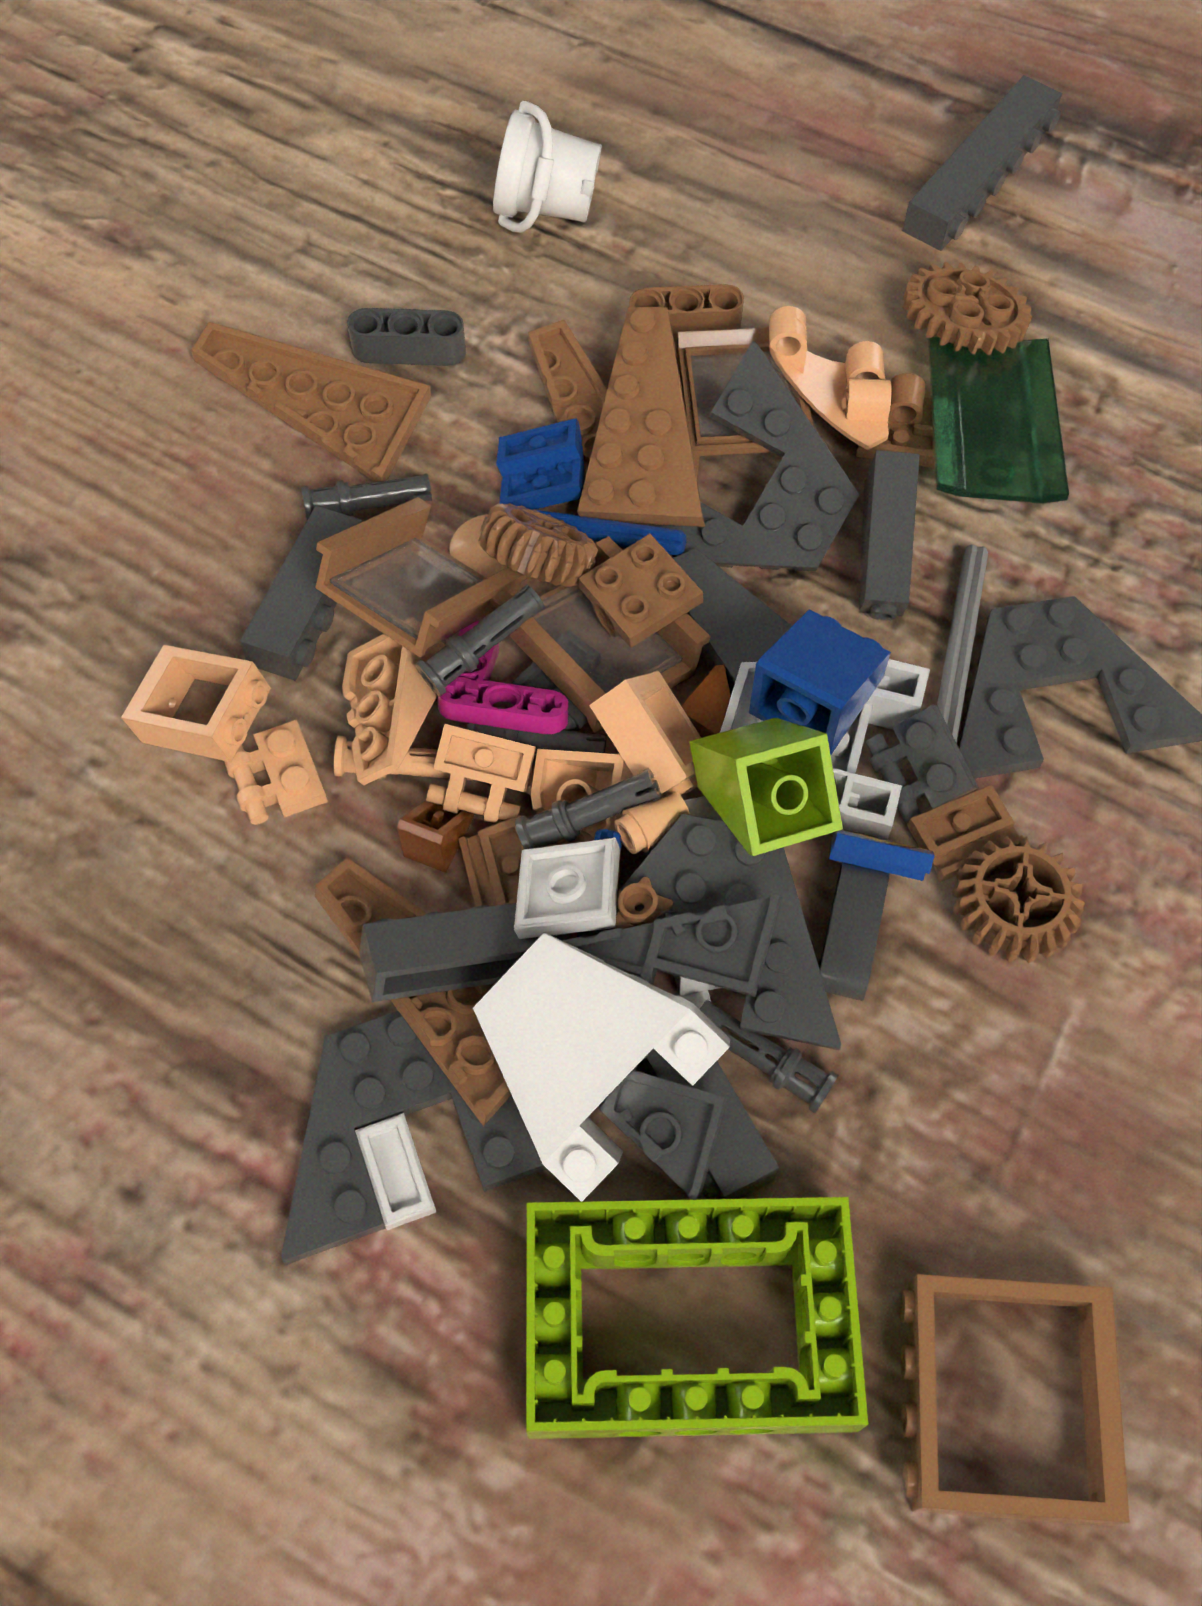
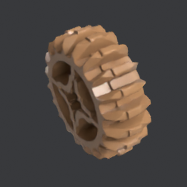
M510 503L497 504L491 507L480 529L482 530L479 538L480 546L489 557L497 559L499 564L512 568V571H518L525 574L526 577H533L541 582H550L555 586H579L578 578L592 570L596 562L595 557L598 549L594 541L586 533L578 531L575 526L566 524L564 520H558L550 514L541 513L536 509L531 510L522 505L515 506Z
M1007 835L999 843L1001 848L989 840L988 843L983 845L982 852L974 850V852L969 854L968 858L973 864L961 865L956 875L958 882H955L952 889V896L957 898L953 906V914L964 916L960 922L961 931L974 929L976 933L972 938L973 945L981 944L983 941L989 943V956L996 955L999 949L1006 951L1008 963L1015 961L1020 952L1028 964L1035 961L1039 953L1047 959L1054 954L1057 947H1065L1071 940V934L1076 933L1081 925L1079 916L1085 909V902L1078 898L1083 893V884L1071 882L1076 875V867L1062 868L1060 864L1063 861V853L1050 857L1046 854V842L1040 844L1037 849L1030 847L1027 836L1020 840L1018 846H1015ZM1012 872V876L1008 879L996 878L994 882L985 881L986 878L994 874ZM1041 916L1052 918L1050 922L1041 926L1023 927L1027 919L1040 920Z

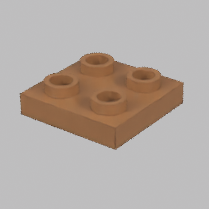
M902 373L891 379L888 439L868 451L857 444L856 457L873 459L876 450L920 454L919 466L938 468L942 452L947 394L925 391L924 380L915 374Z
M651 534L578 578L579 588L592 602L595 614L602 627L612 637L620 635L630 648L703 603V591Z

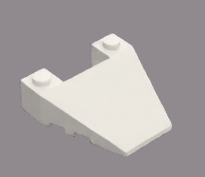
M889 659L883 679L832 753L831 761L843 830L888 840L902 785L855 773L868 723L893 729L892 727L918 713L921 709L930 669ZM741 662L720 733L762 721L749 714L757 662Z
M545 932L473 1007L542 1164L581 1202L619 1164L623 1150L588 1116L654 1048L693 1086L730 1047V1038L692 1002L649 984L648 981L633 974H628L605 963L604 960Z

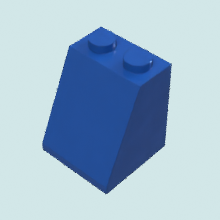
M809 609L756 663L749 714L762 721L779 718L827 733L830 755H832L883 679L891 652L882 648L877 641L868 637H861L842 627L835 619L822 616Z

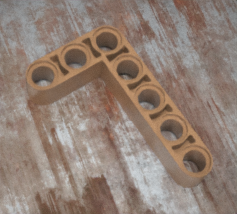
M733 285L642 288L633 292L630 296L629 307L668 308L674 342H677L678 332L741 329L744 295L738 287Z

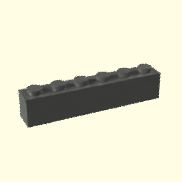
M1023 75L909 201L902 232L939 251H942L951 239L957 240L964 231L967 221L971 216L976 218L980 214L986 199L990 195H997L1009 173L1015 174L1024 156L1028 152L1032 154L1036 150L1043 134L1046 131L1050 133L1055 128L1061 115L1058 105L1062 93Z

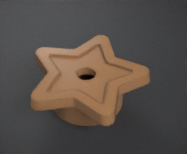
M643 877L638 883L630 884L622 891H617V908L619 911L616 916V928L614 929H626L653 923L654 920H657V917L672 908L673 901L657 895L652 888L650 879ZM641 904L644 906V909L636 911L635 907Z

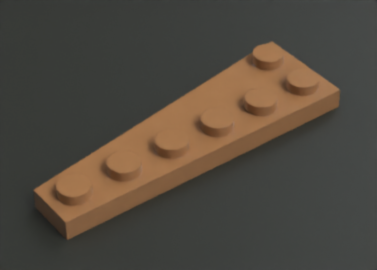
M561 320L528 332V342L556 423L574 418L578 419L582 437L584 473L586 478L607 388L566 321Z

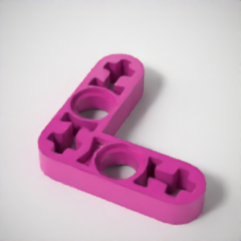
M476 621L471 625L465 627L464 629L460 630L458 636L461 637L464 633H466L474 626H476L480 621ZM499 643L478 659L479 664L477 668L480 669L479 671L461 674L445 687V694L438 696V710L440 714L446 719L539 734L559 733L568 724V699L562 693L542 688L489 681L499 654ZM498 702H508L514 706L507 709H498L492 705Z

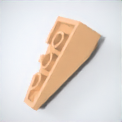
M410 619L403 623L419 634L421 625L415 620ZM382 634L348 652L342 689L343 696L351 704V710L347 713L348 724L355 728L356 737L351 745L357 781L361 784L366 785L399 769L437 697V694L429 687L416 669L415 663L419 660L426 662L446 646L444 643L439 642L428 648L425 655L420 658L387 635Z
M537 749L531 788L533 810L539 814L551 809L552 803L558 800H566L568 803H571L633 777V774L620 754ZM622 812L581 829L580 835L571 842L563 839L549 846L593 841L595 833L599 829L616 831L614 822L622 817ZM621 843L618 881L627 850L623 843ZM568 933L569 939L576 938L577 933Z

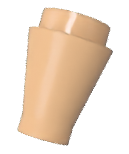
M674 792L667 797L623 810L622 817L615 820L614 824L616 831L621 835L620 840L629 852L636 854L642 850L647 853L665 836L682 814L690 815L683 798Z

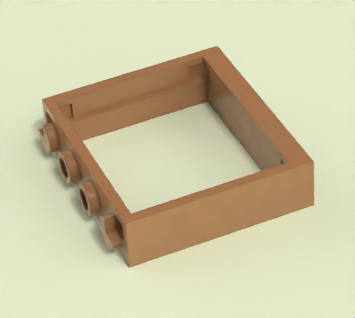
M917 1274L908 1284V1290H902V1307L900 1308L901 1322L909 1323V1345H902L900 1367L902 1379L910 1380V1402H903L901 1426L903 1437L911 1438V1461H904L902 1480H905V1497H912V1512L1117 1526L1130 1523L1113 1288ZM934 1297L1077 1307L1089 1501L939 1491Z

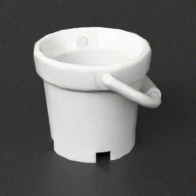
M527 101L520 102L519 110H513L509 118L497 170L493 212L499 215L498 223L512 232L523 233L534 224L538 215L586 222L602 145L551 128L547 114L539 106ZM532 115H534L538 119L539 123H536L535 118ZM518 212L528 213L526 218L520 223L508 219V217L513 218Z

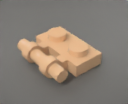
M297 720L253 734L258 750L250 753L246 752L241 744L232 761H224L228 775L235 778L237 783L239 806L242 811L247 812L251 824L258 825L267 821L269 816L265 807L279 803L285 818L328 802ZM266 769L271 783L259 786L255 781L253 773Z
M444 724L433 769L451 775L448 787L430 784L426 801L443 805L444 811L457 814L459 810L482 815L484 816V821L498 824L499 820L506 821L519 816L521 806L504 802L507 788L525 793L536 747ZM469 778L492 784L489 797L464 792L466 779Z

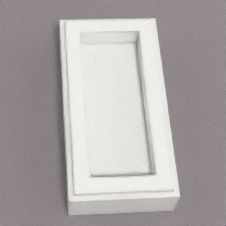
M404 1113L355 1130L386 1229L390 1230L436 1213Z

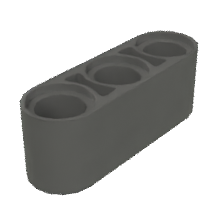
M361 308L351 313L347 320L352 353L360 362L450 366L460 363L466 355L463 319L453 311Z
M842 862L819 964V970L827 993L860 1001L864 1000L870 979L890 873Z

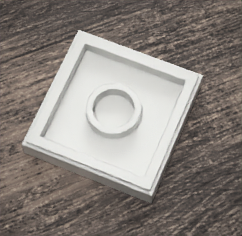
M616 838L522 850L514 931L519 939L540 937L544 932L549 935L616 928L620 847Z

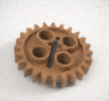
M944 262L942 269L933 263L930 264L929 270L922 267L919 268L918 274L911 275L903 296L904 303L902 306L903 309L908 311L906 318L916 320L915 329H927L926 338L937 336L941 338L939 345L943 346L948 342L953 343L955 351L961 350L962 346L968 347L971 354L974 355L977 348H981L987 355H991L993 348L1001 353H1005L1007 346L1013 349L1016 348L1018 341H1023L1031 322L1032 316L1029 314L1032 307L1025 304L1026 296L1017 295L1018 287L1005 286L1008 279L996 280L993 278V271H989L986 274L980 273V269L976 265L972 270H968L960 262L957 268H953L948 262Z

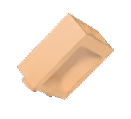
M163 645L121 718L142 743L231 762L238 748L245 741L247 732L257 713L265 704L271 687L253 661ZM194 679L228 685L225 694L207 725L173 718Z
M659 671L626 679L589 705L633 776L649 768L654 774L652 782L657 780L661 797L664 795L669 796L674 792L679 795L686 794L698 787L689 741L699 739L701 736Z

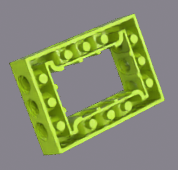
M849 1197L527 1203L526 1432L528 1439L860 1432L868 1425ZM792 1266L799 1371L790 1367H773L770 1373L729 1374V1368H717L715 1374L673 1375V1369H661L660 1375L617 1376V1370H604L596 1372L589 1379H583L581 1269Z

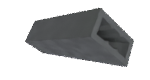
M876 450L864 483L859 612L870 613V617L873 619L893 620L896 616H903L909 604L920 454Z
M696 548L678 556L671 555L703 591V603L687 612V614L711 636L709 643L702 646L700 657L710 671L715 665L724 664L730 695H732L741 662H758L761 656L792 626Z

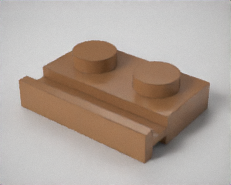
M992 785L912 817L907 825L919 848L934 852L935 856L932 865L938 874L937 879L940 883L955 877L961 865H972L973 862L968 858L969 854L974 852V850L982 852L983 845L988 843L989 840L1001 848L999 843L1007 835L1015 846H1018L1020 840L1024 838L1023 835H1018L1014 828L1015 822Z
M521 815L479 830L478 835L470 838L465 836L458 838L475 906L517 903L521 853L524 847L516 831L515 819Z

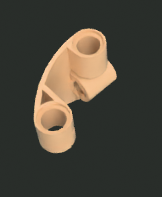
M793 306L776 309L769 319L770 354L798 394L832 427L867 451L886 441L889 435L888 417L891 406V381L885 380L884 357L881 346L875 342L863 341L854 344L848 350L845 363L825 359L807 351L806 315L803 311Z

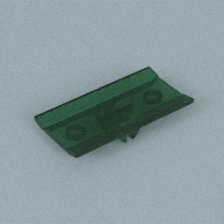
M937 336L928 338L936 490L957 497L1042 504L1066 501L1069 496V487L1049 338L1023 340L1017 343L1014 349L1007 346L1005 353H1001L993 348L991 355H987L981 348H977L974 355L971 354L968 347L962 346L961 350L955 351L953 343L948 342L941 346L939 345L941 338Z

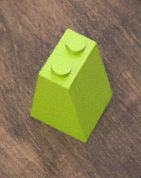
M772 718L689 741L698 788L749 855L756 856L843 830L827 733L779 718Z

